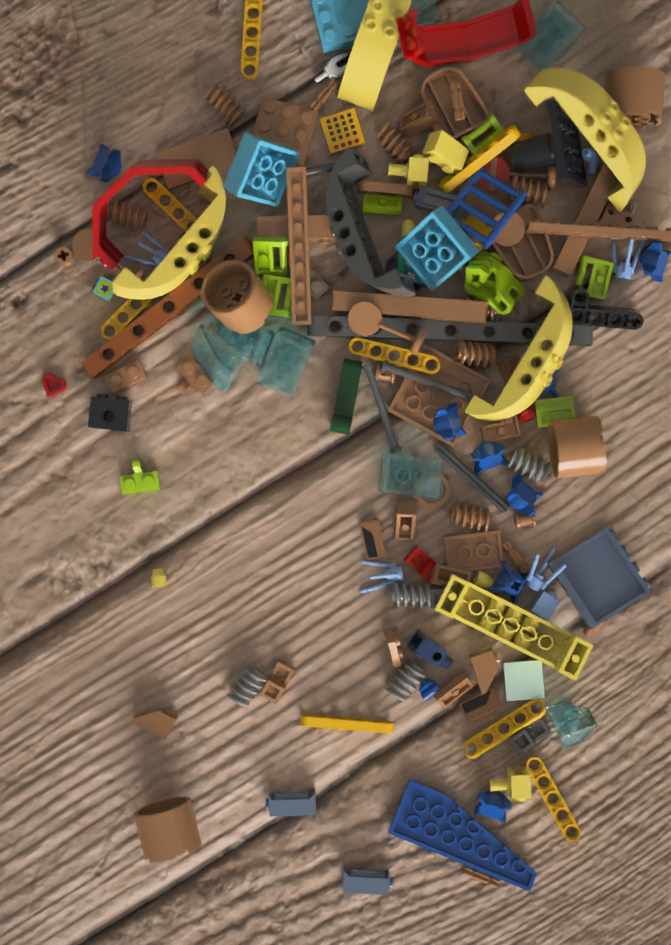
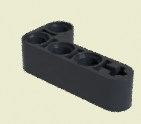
M574 285L570 288L568 303L571 313L573 314L576 310L580 311L578 317H572L573 324L637 330L644 323L642 315L636 309L589 305L590 295L582 285ZM582 291L583 296L580 299H575L576 293ZM599 312L598 318L591 319L593 313ZM613 314H618L616 320L610 321V317Z

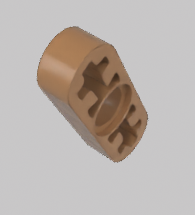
M359 181L357 192L412 198L414 187L403 184Z

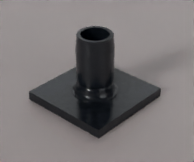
M555 98L548 99L547 106L552 134L548 133L511 144L510 155L513 167L516 172H523L557 163L561 180L579 188L588 187L578 127Z

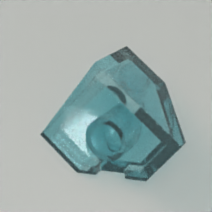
M561 701L546 707L564 750L582 743L597 726L589 708L583 706L580 708L567 701Z

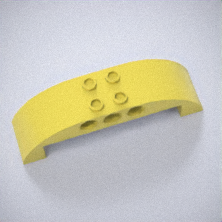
M369 0L344 72L338 99L370 111L374 110L399 39L395 18H402L409 11L412 0Z
M565 68L542 69L524 89L525 93L536 106L552 95L556 98L619 179L609 194L608 199L618 212L622 211L639 187L645 173V151L637 131L629 118L620 110L618 104L591 78Z
M211 166L209 169L212 175L202 187L199 186V194L211 202L208 208L145 282L127 268H124L112 282L114 294L137 300L162 296L178 287L190 274L193 276L200 267L198 266L202 260L206 261L212 253L210 250L221 233L226 207L223 182L214 166Z
M546 275L535 293L546 303L552 305L553 308L495 405L493 406L474 395L464 411L465 413L484 421L502 420L517 415L528 408L540 396L544 388L548 387L552 382V375L555 370L561 367L563 363L562 358L571 340L573 327L572 313L564 293Z
M453 574L435 607L436 611L452 619L455 618L555 668L558 672L575 681L594 646L559 626Z

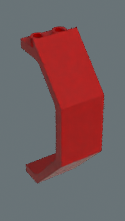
M518 0L509 7L463 22L428 26L417 25L415 17L418 13L417 9H410L402 18H395L404 58L424 67L474 61L528 43L537 36L529 0Z
M199 159L138 160L93 204L92 261L98 256L100 262L106 268L109 267L113 270L124 257V254L107 237V204L134 176L186 173L202 187L212 173Z

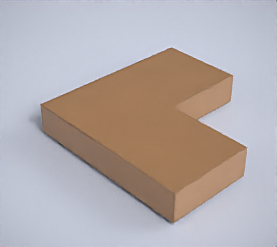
M518 415L498 420L499 422L480 426L483 442H500L522 437Z

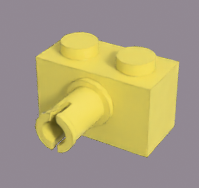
M439 130L429 134L422 154L425 158H429V165L436 163L444 172L452 174L462 171L469 150L446 132Z
M416 154L413 157H409L406 165L389 163L388 176H405L406 185L413 186V189H420L421 186L426 187L429 158Z
M525 766L506 767V779H489L490 792L507 791L511 798L517 802H524L526 799L531 798V775Z

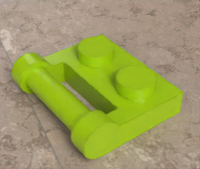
M493 114L487 117L488 120L469 135H464L461 138L472 155L504 131ZM493 125L495 130L473 146L471 142Z
M254 237L253 252L256 274L284 276L290 273V267L287 262V237ZM274 247H279L280 266H275Z
M581 255L578 260L580 264L575 285L583 284L587 264L593 265L587 291L590 298L605 301L614 263ZM579 291L576 295L583 296V292Z
M263 274L262 282L272 293L274 302L273 310H270L268 315L291 318V278ZM282 284H287L283 310H279Z

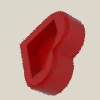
M47 373L42 378L47 397L62 393L67 389L66 380L57 378L54 374Z

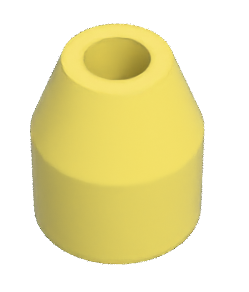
M413 220L403 221L401 227L402 239L416 228Z
M162 568L153 569L151 583L153 588L167 586L166 575Z
M479 570L473 578V584L481 588L492 586L494 581L487 573Z

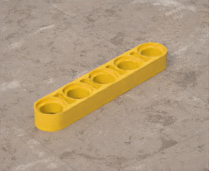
M245 0L241 74L244 79L249 81L254 80L258 76L263 0ZM249 10H258V16L250 18L248 16ZM249 28H255L258 31L255 37L247 35ZM248 47L256 49L254 56L246 55L245 51ZM247 66H252L255 68V72L253 75H246L244 69Z
M516 125L505 129L468 158L462 171L454 172L444 177L439 183L443 192L448 193L455 189L516 141L521 135Z
M148 178L144 181L143 190L146 195L186 233L188 225L192 222L195 223L197 219L159 181L154 178ZM153 182L157 184V190L151 193L147 191V185ZM163 196L171 198L168 206L161 205L160 200ZM177 209L184 211L185 214L182 219L174 217V212Z
M155 298L140 299L142 306L137 310L131 306L134 299H128L103 324L101 335L107 340L113 338L131 324ZM127 313L128 321L120 323L118 321L119 314ZM108 326H112L115 329V334L112 337L105 335V329Z
M358 337L353 338L349 343V350L359 357L383 363L384 360H387L389 364L427 374H435L440 369L441 364L438 358L420 352L415 355L408 349ZM355 342L363 344L361 351L355 352L353 350ZM379 346L381 348L379 356L371 355L373 347ZM392 351L400 353L398 360H390L389 355ZM412 355L418 357V363L414 366L408 364V358ZM429 360L437 362V367L434 370L426 368Z
M533 699L467 740L463 744V753L470 759H475L541 718L546 712L544 703L539 699ZM534 704L542 706V710L539 713L531 711ZM519 714H523L526 717L525 721L521 724L515 721L516 716ZM503 724L509 726V731L505 734L499 732V728ZM487 734L493 736V741L490 744L483 742V737ZM471 744L477 747L474 754L467 753V747Z
M301 714L300 725L308 727L377 733H393L394 722L386 720Z
M536 755L527 757L525 766L562 834L569 841L577 840L580 836V828L544 763ZM534 759L539 761V767L535 770L529 768L530 761ZM546 776L549 781L546 786L538 784L540 777ZM550 793L557 794L558 799L556 802H548L547 798ZM559 810H565L567 812V816L565 819L561 820L557 818V812ZM570 826L576 828V833L573 836L566 834V830Z

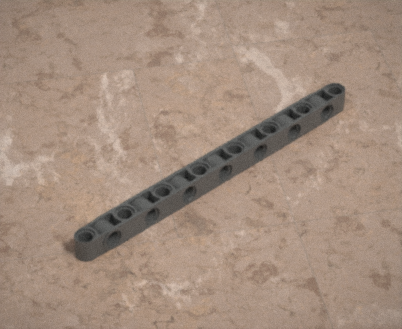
M311 316L312 324H307V336L408 340L382 328H379L378 332L369 336L358 335L350 328L348 317ZM382 319V324L413 337H416L420 329L427 330L425 341L457 342L463 340L464 342L531 344L542 326L540 323L486 322L485 324L428 319ZM338 322L341 325L340 330L337 332L330 329L331 323ZM573 325L569 346H593V326ZM407 326H416L417 333L409 334ZM447 326H452L455 329L453 336L446 334L445 328ZM486 327L493 330L492 337L485 336L484 329ZM523 329H529L531 331V337L529 339L523 337Z

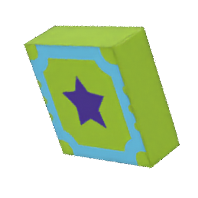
M100 276L92 293L111 302L114 296L112 281Z

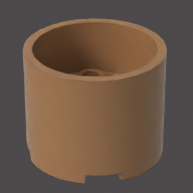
M629 66L615 68L606 73L605 91L618 104L620 110L629 118L635 129L646 128V126L652 123L655 126L662 123L665 73L663 71L650 67Z
M229 260L215 266L207 274L201 287V298L204 305L227 329L239 334H247L259 329L265 324L264 320L267 318L270 310H273L274 302L270 290L248 264L239 260Z
M598 416L549 421L548 448L555 478L601 474L602 471H605L606 447H604L602 436L604 431Z
M188 796L160 800L138 809L133 814L145 860L149 859L153 863L175 859L176 856L185 853L186 850L188 853H191L202 845L191 799Z

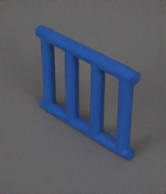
M481 167L471 176L446 211L466 234L481 242L482 247L487 249L528 194L525 191L519 192L486 172L484 167ZM482 178L514 197L515 200L509 207L474 185ZM470 192L503 212L504 215L499 221H496L463 200ZM459 207L493 229L486 237L452 216V214Z

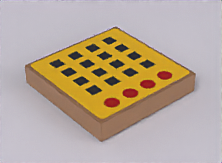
M355 107L319 118L330 156L342 153L348 147L355 149L366 145Z

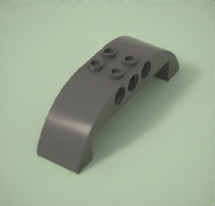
M348 147L335 163L326 187V209L331 224L330 231L338 243L336 248L343 256L349 269L365 283L394 296H414L416 291L408 275L397 269L386 274L384 273L353 188V184L372 175L366 157L352 147Z

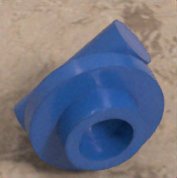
M427 679L420 684L419 692L426 701L441 688L435 680Z

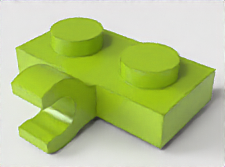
M141 459L132 461L134 474L119 476L122 495L161 489L158 471L143 472Z

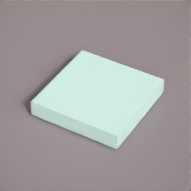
M541 661L503 662L506 701L545 698Z

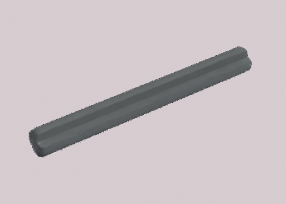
M442 443L437 445L434 450L501 512L504 513L508 510L510 505Z

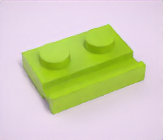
M573 396L534 401L537 428L548 427L550 420L576 418Z

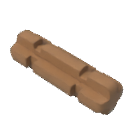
M331 78L327 82V86L325 85L315 96V100L313 99L309 103L310 109L318 111L321 108V104L323 105L333 94V90L335 91L338 88L339 83L336 79Z
M452 82L449 88L452 93L453 111H455L454 119L455 121H461L465 119L462 93L460 92L461 87L459 82Z
M506 540L502 543V547L508 552L507 554L515 566H518L517 569L520 573H527L530 567L526 562L524 563L525 560L517 548L513 547L512 541Z
M466 865L463 868V874L468 877L472 876L473 879L485 884L489 883L490 886L495 888L499 885L500 879Z

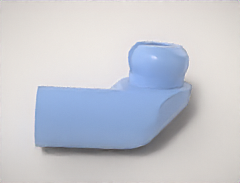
M585 147L582 150V156L589 164L587 174L596 176L600 160L599 156L592 148Z

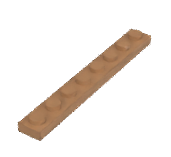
M286 167L292 325L312 324L306 167Z
M532 219V222L527 223L525 233L617 239L633 238L634 240L671 242V228H666L665 231L658 230V227L639 229V226L636 225L620 228L619 224H609L608 227H601L600 223H589V226L582 225V222L563 224V221L559 220L543 223L542 219Z

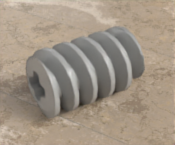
M516 447L510 457L507 468L514 464L515 472L521 468V475L529 472V479L535 475V482L540 479L543 482L550 471L552 463L547 462L545 464V459L543 458L538 461L537 455L531 458V452L528 451L524 454V448H520L517 451Z
M395 582L391 590V607L394 601H396L397 607H400L401 603L404 602L405 608H407L409 602H411L413 608L419 603L420 608L423 609L424 604L427 603L429 609L431 592L428 584L422 590L421 584H418L416 589H414L413 584L410 583L407 589L405 583H402L399 588L398 583Z
M408 658L411 663L410 665L403 664L406 670H398L401 676H393L396 683L389 681L391 689L384 687L393 697L401 701L406 700L404 694H411L409 688H416L413 682H421L418 676H426L423 669L410 658Z
M251 663L249 665L252 670L245 669L247 676L240 675L243 682H235L238 689L232 687L231 690L234 694L227 693V696L233 702L245 707L249 706L248 700L252 701L254 699L253 694L258 693L257 688H262V682L267 681L264 672Z

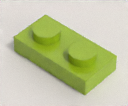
M364 193L362 212L401 216V196Z

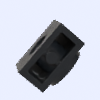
M97 393V397L91 396L88 427L129 432L132 401L127 400L128 397L116 396V399H110L107 394ZM112 411L115 417L112 421L108 422L106 420V413Z

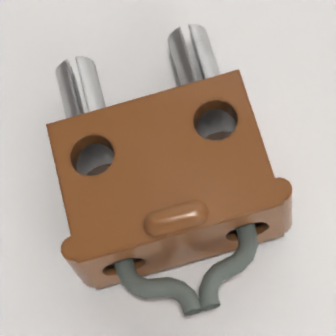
M610 202V204L608 203L605 206L597 223H600L601 227H608L609 224H619L620 228H627V226L633 225L636 218L634 211L637 204L631 202L628 211L622 210L618 212ZM606 238L610 242L612 239L618 240L617 238Z

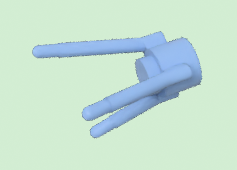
M143 231L142 234L159 249L155 251L141 242H138L137 245L154 255L152 259L155 262L126 254L124 258L157 267L170 250L164 248L153 237Z
M630 239L625 262H619V265H617L616 245L612 243L614 263L612 272L616 273V278L631 279L645 240H641L632 264L629 262L634 239Z
M555 547L551 549L539 571L534 573L540 556L536 554L529 575L526 578V585L537 592L540 589L545 590L547 585L566 568V564H563L544 581L545 576L542 573L556 550Z
M362 560L363 564L389 568L386 569L385 574L370 575V579L386 578L390 581L359 591L361 594L388 585H394L397 581H403L402 567L396 566V563L389 564Z

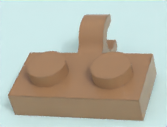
M189 355L175 368L186 379L177 388L183 395L192 385L205 395L217 382Z
M391 627L384 629L383 633L389 646L393 666L397 668L401 667L400 658H403L401 647H397L400 646L398 629L393 627V632Z

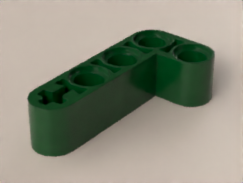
M344 358L330 432L350 434L363 364L361 361Z

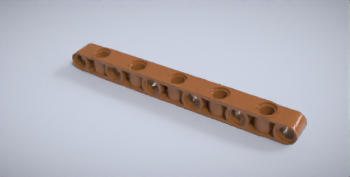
M244 236L83 360L81 364L93 379L100 376L201 298V289L195 287L196 281L204 280L207 274L215 266L225 262L227 257L233 256L235 260L245 263L254 256L253 244L248 237ZM168 303H174V310L172 312L165 311V306ZM138 326L144 328V333L140 336L135 334V329ZM111 349L114 355L111 359L107 360L105 352Z

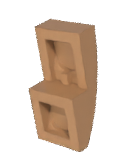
M279 659L260 696L277 704L296 667Z

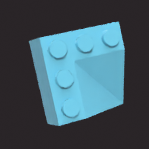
M310 0L323 55L353 48L369 0Z
M245 132L223 188L235 196L278 207L287 186L286 167H295L300 153L285 144Z
M443 206L434 210L395 246L397 251L431 291H434L480 251Z

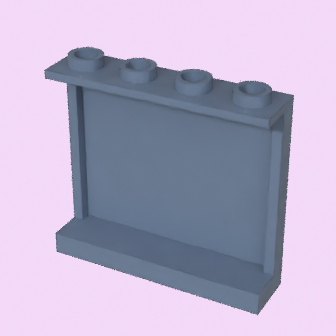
M608 527L548 564L552 573L563 564H566V568L556 576V579L590 630L651 592L649 590L651 587L645 577L641 578L638 573L640 571L639 567L634 561L631 562L629 560L627 549L624 545H619L616 540L618 539L617 534L613 529L609 530Z

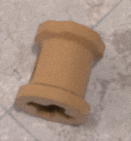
M60 247L55 251V259L65 267H69L75 261V254L67 247ZM64 253L69 255L66 257V260L62 259L64 257Z
M377 364L375 374L377 382L378 380H383L394 384L395 374L386 370L385 372L381 371L382 367Z
M514 513L516 529L518 530L520 527L526 526L536 527L535 513L532 516L524 513Z

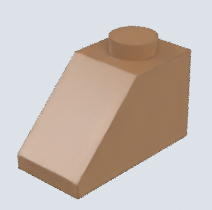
M397 497L395 540L414 541L416 498Z
M490 648L468 655L482 695L486 694L498 670L497 664L500 663L497 653H493Z
M161 707L136 715L132 723L166 740L178 716L175 715L176 712L168 707H165V709Z

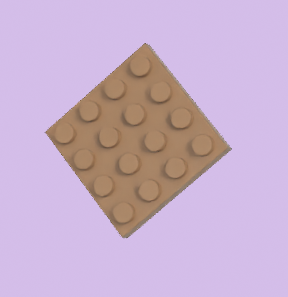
M423 344L419 352L437 357L441 364L439 371L435 374H427L411 369L409 371L465 391L471 390L472 393L469 401H464V398L405 377L387 411L454 448L460 437L454 435L452 440L446 441L433 427V420L437 409L441 407L446 408L449 404L457 402V413L461 420V427L465 429L471 415L464 411L474 395L482 398L491 380L465 365H461L459 362L454 363L452 358ZM416 357L412 366L418 363V357ZM429 360L426 364L428 370H434L437 367L435 360Z

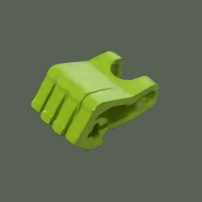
M481 252L466 267L464 288L468 293L488 302L499 314H508L513 309L514 302L523 298L525 289L514 277L510 269L500 263L503 259L496 252ZM493 272L496 276V279L491 276ZM511 289H515L519 295L514 294ZM501 300L506 304L507 308L501 305Z

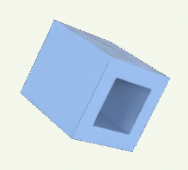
M541 589L529 609L548 621L560 603L556 599L558 595L549 589L547 592Z

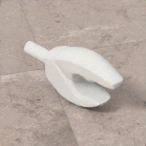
M348 53L339 54L331 58L324 67V73L314 79L317 83L325 77L336 79L344 75L347 64L343 67H338L337 63L347 58Z

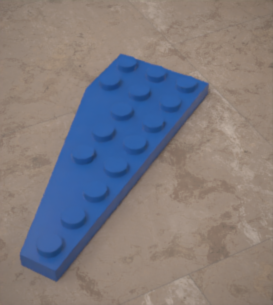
M409 779L388 829L389 834L530 892L537 876V872L446 793Z

